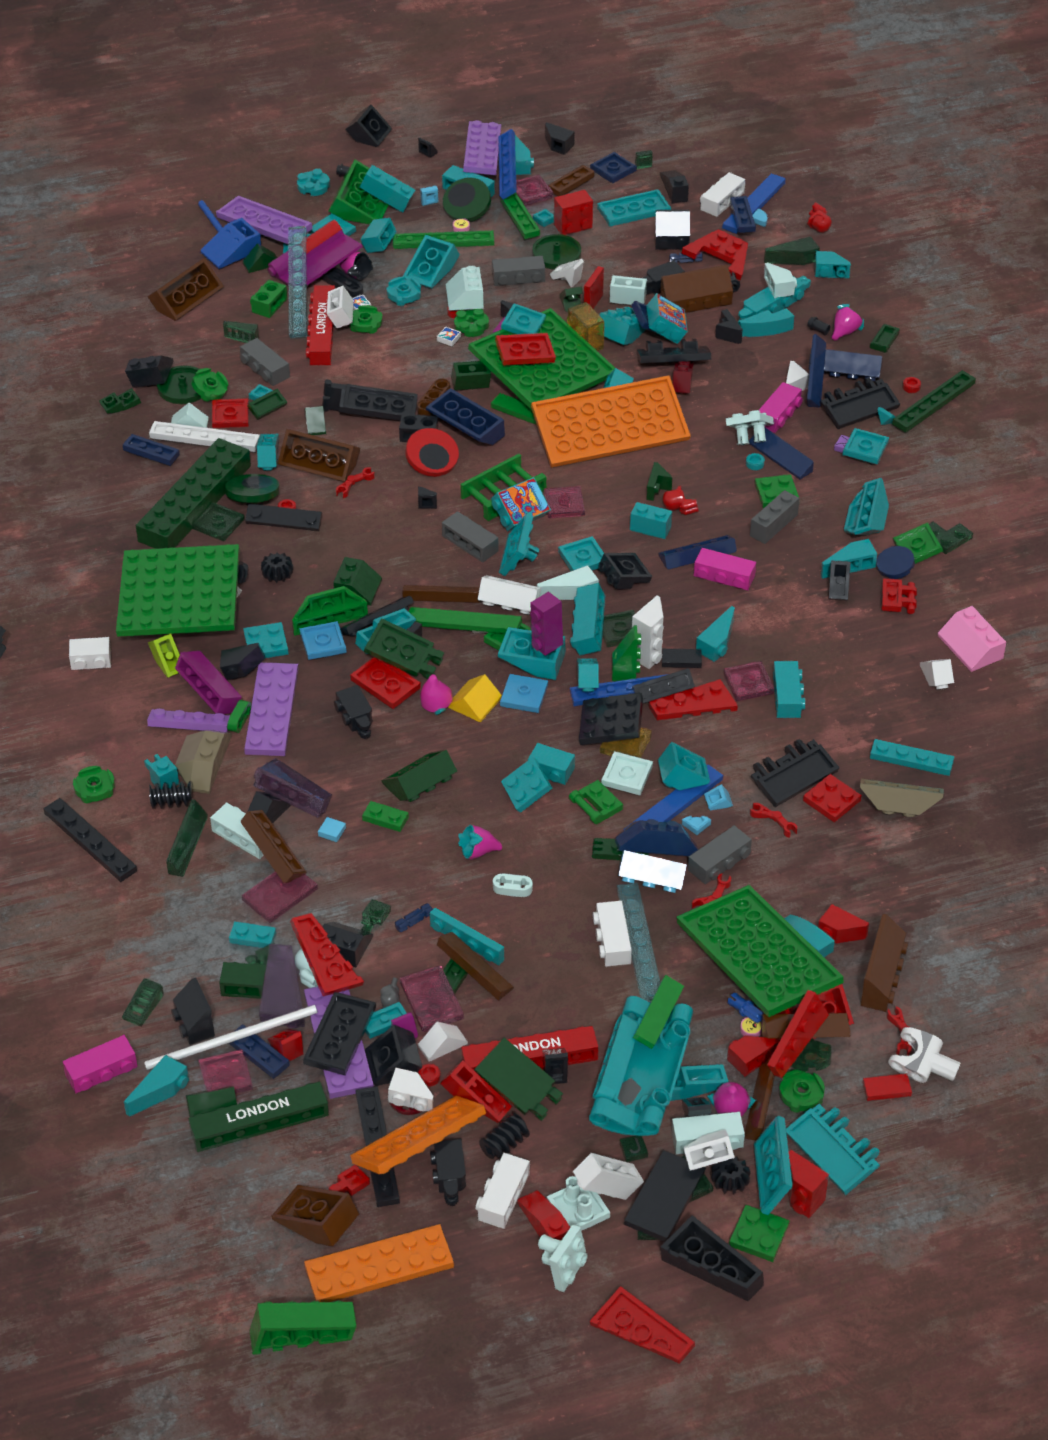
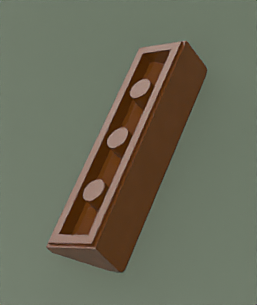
M404 585L402 596H411L413 601L479 603L480 587Z
M263 810L248 811L240 822L283 883H289L307 873Z
M453 932L441 935L438 938L437 946L498 1001L514 989L506 979Z
M828 1013L829 1016L812 1038L850 1037L847 1013ZM763 1014L762 1036L766 1038H782L794 1014H775L771 1017Z
M770 1059L759 1067L753 1098L756 1101L750 1107L745 1129V1139L757 1141L763 1133L775 1080L774 1074L767 1065Z

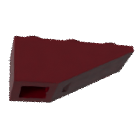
M676 361L673 372L675 392L690 393L694 361Z

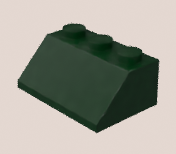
M446 749L430 752L381 781L400 801L408 800L412 802L420 797L419 793L423 791L426 793L435 789L436 783L440 781L444 783L452 779V774L457 772V769Z

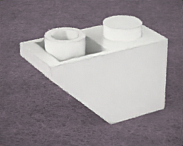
M395 1068L388 1089V1102L397 1106L415 1108L418 1111L432 1110L433 1095L419 1074Z

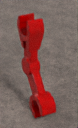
M371 467L364 468L362 473L348 476L344 483L336 487V496L343 492V498H346L353 484L361 480H373L375 474L371 472Z
M753 803V809H750L751 817L773 819L784 829L783 834L790 838V830L797 834V825L793 822H788L780 811H772L760 803Z
M722 873L719 874L717 878L718 886L715 892L708 897L694 899L692 909L722 897L724 890L731 886V876H729L728 881H722Z
M895 1007L896 1015L891 1014V1011L888 1009L887 1019L898 1027L900 1032H902L903 1028L909 1027L904 1022L903 1013L899 1007ZM901 1037V1042L897 1045L896 1054L899 1055L900 1049L907 1050V1056H910L912 1047Z

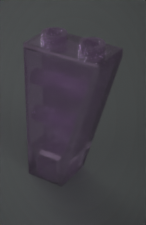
M275 758L270 762H266L262 767H258L254 774V787L317 818L326 813L332 794Z
M270 944L259 1010L261 1022L303 1009L292 945ZM301 1018L282 1026L289 1028L305 1027V1019Z

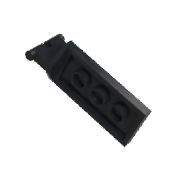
M327 379L324 382L322 406L324 412L330 409L343 413L401 421L402 414L415 415L418 394L344 383L337 384Z

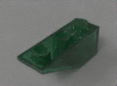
M811 236L765 248L764 263L785 265L811 264L815 262L816 251H820V247Z

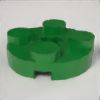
M371 305L358 306V309L353 311V320L349 324L350 330L352 332L376 333L383 322L381 311L378 312L377 308Z
M483 309L459 310L454 318V328L464 333V336L467 337L480 336L484 334L486 328L488 330L489 318Z
M203 368L195 373L191 385L204 401L221 399L225 396L228 381L222 373L218 371L215 373L210 368Z
M100 766L86 767L78 772L76 779L74 777V792L81 798L83 803L87 804L110 798L114 794V776L110 770H102Z
M795 1069L784 1075L780 1083L779 1095L783 1103L792 1112L799 1113L801 1111H808L810 1108L813 1109L818 1104L821 1105L823 1103L825 1085L820 1076L814 1072L812 1075L806 1073L804 1069ZM801 1087L803 1090L807 1089V1091L800 1093L798 1088Z

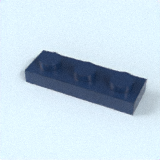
M747 196L730 197V205L739 233L755 232L756 225Z
M131 434L123 443L124 451L169 466L180 455L179 449Z
M242 1024L235 1031L246 1028V1026ZM256 1034L229 1043L273 1079L290 1066L287 1058Z

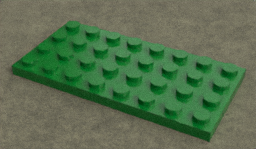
M750 885L677 916V924L768 1017L801 1003L807 990L816 992L819 995L844 983L843 975Z

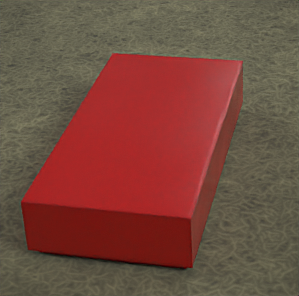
M907 1073L863 1078L862 1083L867 1101L909 1097L912 1095Z

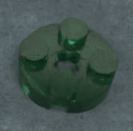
M812 1038L791 1067L800 1071H808V1068L815 1067L816 1071L827 1068L831 1064V1045L814 1041V1038Z

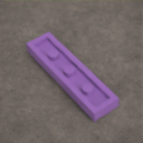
M152 709L147 722L148 726L227 732L230 715Z

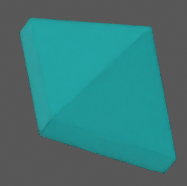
M878 407L881 425L892 424L895 416L885 409Z

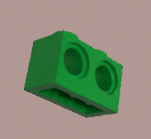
M268 280L250 299L252 313L271 318L287 300L286 285Z

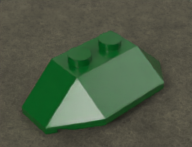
M345 586L308 595L292 619L294 636L300 635V628L336 621H338V624L357 620L368 614L367 601Z

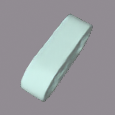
M498 874L493 878V890L500 895L527 897L533 891V883L531 878L527 876Z

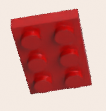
M548 333L496 336L495 342L503 365L555 362L556 356Z
M373 657L350 675L351 681L392 709L421 688V683L409 674L376 657Z

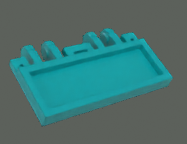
M818 1104L813 1109L810 1108L788 1126L786 1134L817 1167L829 1174V1179L846 1196L880 1167V1164L875 1160L880 1150L874 1147L860 1158L858 1155L870 1145L871 1141L868 1138H863L850 1148L856 1143V1140L844 1129L848 1126L850 1120L844 1116L829 1127L828 1125L840 1115V1110L835 1107L822 1116L826 1110Z

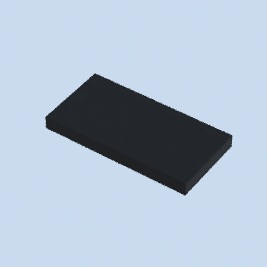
M334 992L303 1058V1064L346 1075L375 1011L376 1002Z
M663 1150L626 1216L624 1225L666 1242L701 1181L706 1167L690 1170L687 1159Z

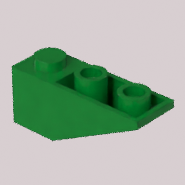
M637 625L632 627L612 653V681L636 679V673H640V661H637V659H641V647H637V645H641V633H637Z

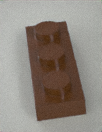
M581 165L550 183L548 191L557 196H562L595 177V171L585 165Z

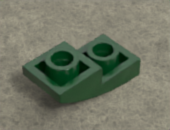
M131 388L119 396L113 392L99 400V403L106 413H116L130 409L140 404L141 401Z
M233 1086L186 1095L189 1118L197 1114L215 1111L222 1107L226 1108L237 1105Z

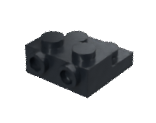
M604 553L599 562V571L604 572L608 583L613 584L615 589H632L634 583H650L652 575L636 553Z

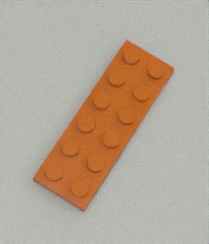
M455 1096L350 1155L352 1163L377 1174H384L393 1166L406 1162L414 1154L425 1151L428 1146L441 1142L449 1134L460 1131L463 1126L476 1122L479 1117L486 1114L485 1107L482 1104Z
M438 1224L304 1261V1266L315 1301L332 1302L454 1268V1261L441 1225Z

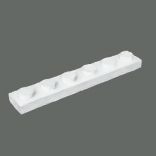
M154 421L149 432L152 439L211 446L220 438L247 448L251 452H256L260 435L158 421Z

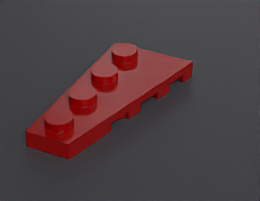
M721 679L649 701L648 705L656 720L682 718L684 714L699 716L701 712L710 711L716 714L721 713V710L730 709V712L738 711L737 703Z
M312 913L291 919L290 924L323 997L334 992L338 993L363 985V979L355 974L352 970L353 966L348 960L345 961L339 953L340 949L336 944H332L327 937V932Z
M807 990L767 1065L774 1076L782 1078L829 1016L816 992Z
M621 1286L590 1320L591 1326L679 1364L695 1347L693 1340Z

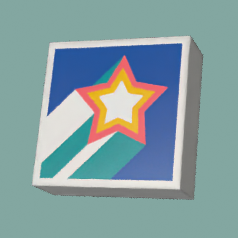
M364 295L352 298L353 311L357 310L358 306L371 305Z
M445 327L438 334L437 341L453 346L461 337V332Z

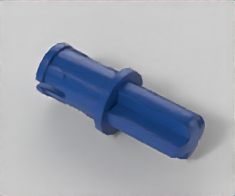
M738 993L731 994L736 1001L729 997L728 1004L737 1009L741 1016H747L755 1023L763 1022L764 1012L755 1007L752 1001L745 1000Z

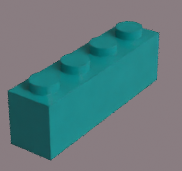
M599 583L578 587L577 594L574 597L575 610H573L574 623H572L573 637H571V645L577 650L579 655L601 651L606 596Z

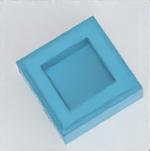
M437 186L420 189L422 206L438 203Z
M327 817L318 830V836L337 842L346 829V823Z

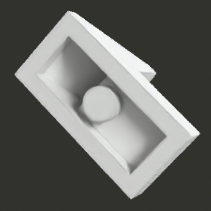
M579 259L559 265L550 273V276L553 280L566 278L570 287H573L581 279L584 261Z

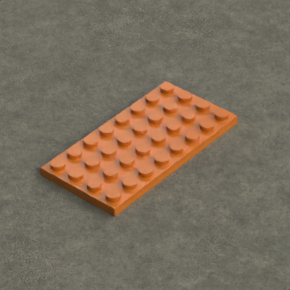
M670 376L531 403L551 468L690 440L691 437Z

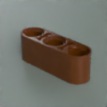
M439 378L431 385L417 403L418 415L436 416L426 410V407L450 389L449 380Z

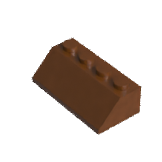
M203 258L147 297L158 312L176 321L224 286L207 260Z
M728 265L661 276V296L685 309V313L731 305L733 288Z
M286 429L277 464L345 482L356 467L360 448Z
M884 913L882 914L864 979L861 1006L887 1012L888 1004L893 1005L895 991H892L893 987H898L900 975H897V971H902L904 959L901 956L902 954L906 955L909 942H905L906 932Z

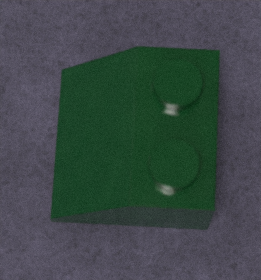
M344 557L333 586L334 588L347 587L365 599L367 605L371 606L382 582V577L364 560Z

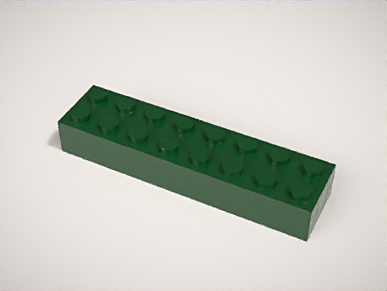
M218 438L136 524L138 542L155 549L175 548L225 495L226 482L236 476L243 475L251 467L249 449Z

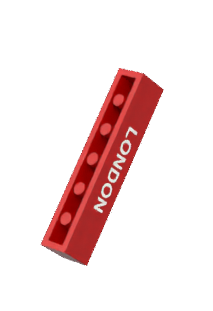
M314 285V292L310 293L311 303L309 305L310 314L306 358H309L310 365H331L334 324L327 315L328 292L334 290L335 285Z
M582 1026L575 1029L507 1039L541 1069H544L542 1053L544 1049L565 1048L568 1053V1065L598 1060V1043L593 1026ZM500 1041L462 1047V1060L474 1070Z

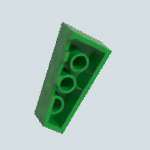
M290 1301L287 1303H258L249 1330L252 1355L261 1354V1349L273 1348V1352L283 1351V1346L296 1344L298 1348H303L314 1341H318L322 1345L352 1340L356 1329L353 1302L312 1301L297 1303Z

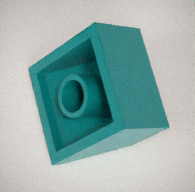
M674 742L669 744L658 759L662 781L670 788L674 787L678 790L706 785L710 782L705 758Z

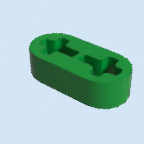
M245 700L238 701L229 717L228 731L236 733L241 731L250 715L251 702Z

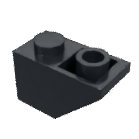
M548 122L545 123V139L550 150L565 155L574 146L575 132Z

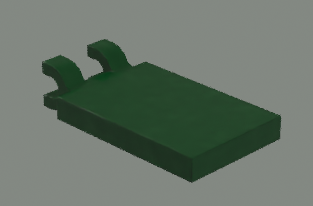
M382 618L364 648L365 653L416 677L420 672L427 680L432 674L435 675L434 672L436 670V667L428 665L429 660L440 666L445 653L434 649L433 642Z
M505 1037L474 1069L480 1077L522 1114L526 1115L530 1111L541 1122L547 1116L548 1109L539 1103L546 1096L555 1105L562 1099L563 1093L557 1088L552 1087L555 1080Z

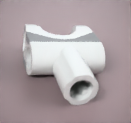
M903 1028L900 1036L913 1047L915 1054L911 1056L891 1055L888 1061L889 1065L901 1074L907 1073L908 1078L917 1082L925 1083L931 1072L953 1081L961 1063L939 1054L943 1045L942 1040L919 1029Z

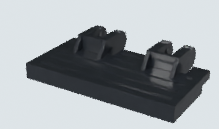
M696 338L692 339V341L681 339V349L679 347L663 349L661 340H657V343L646 341V350L637 349L640 363L711 360V352L708 347L699 346L698 348Z
M869 377L864 379L865 386L859 380L855 382L854 389L845 391L843 394L840 388L834 390V396L828 391L824 393L825 399L820 401L837 429L879 415L878 407L888 412L897 409L900 406V402L887 383L880 379L875 381L874 384Z
M800 739L794 741L798 752L790 744L785 746L784 751L786 755L776 760L775 763L769 756L764 758L763 763L766 769L759 762L753 764L755 773L751 774L750 777L774 807L819 783L829 774L833 775L838 772L839 766L821 744L818 745L814 739L808 742L807 746Z

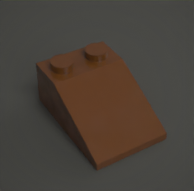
M297 1185L273 1213L271 1218L316 1244L333 1247L348 1227L352 1225L359 1212L349 1193Z

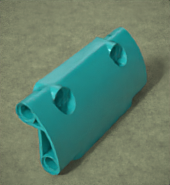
M630 996L626 999L622 1014L614 1026L592 1098L595 1100L589 1116L592 1124L605 1130L625 1135L648 1136L659 1133L665 1109L671 1101L690 1035L689 1027L694 1012L689 1005L680 1003L673 1008L655 1046L651 1049L633 1038L650 1002L637 996ZM632 1078L642 1089L632 1104L624 1105L619 1101L618 1095L622 1083Z

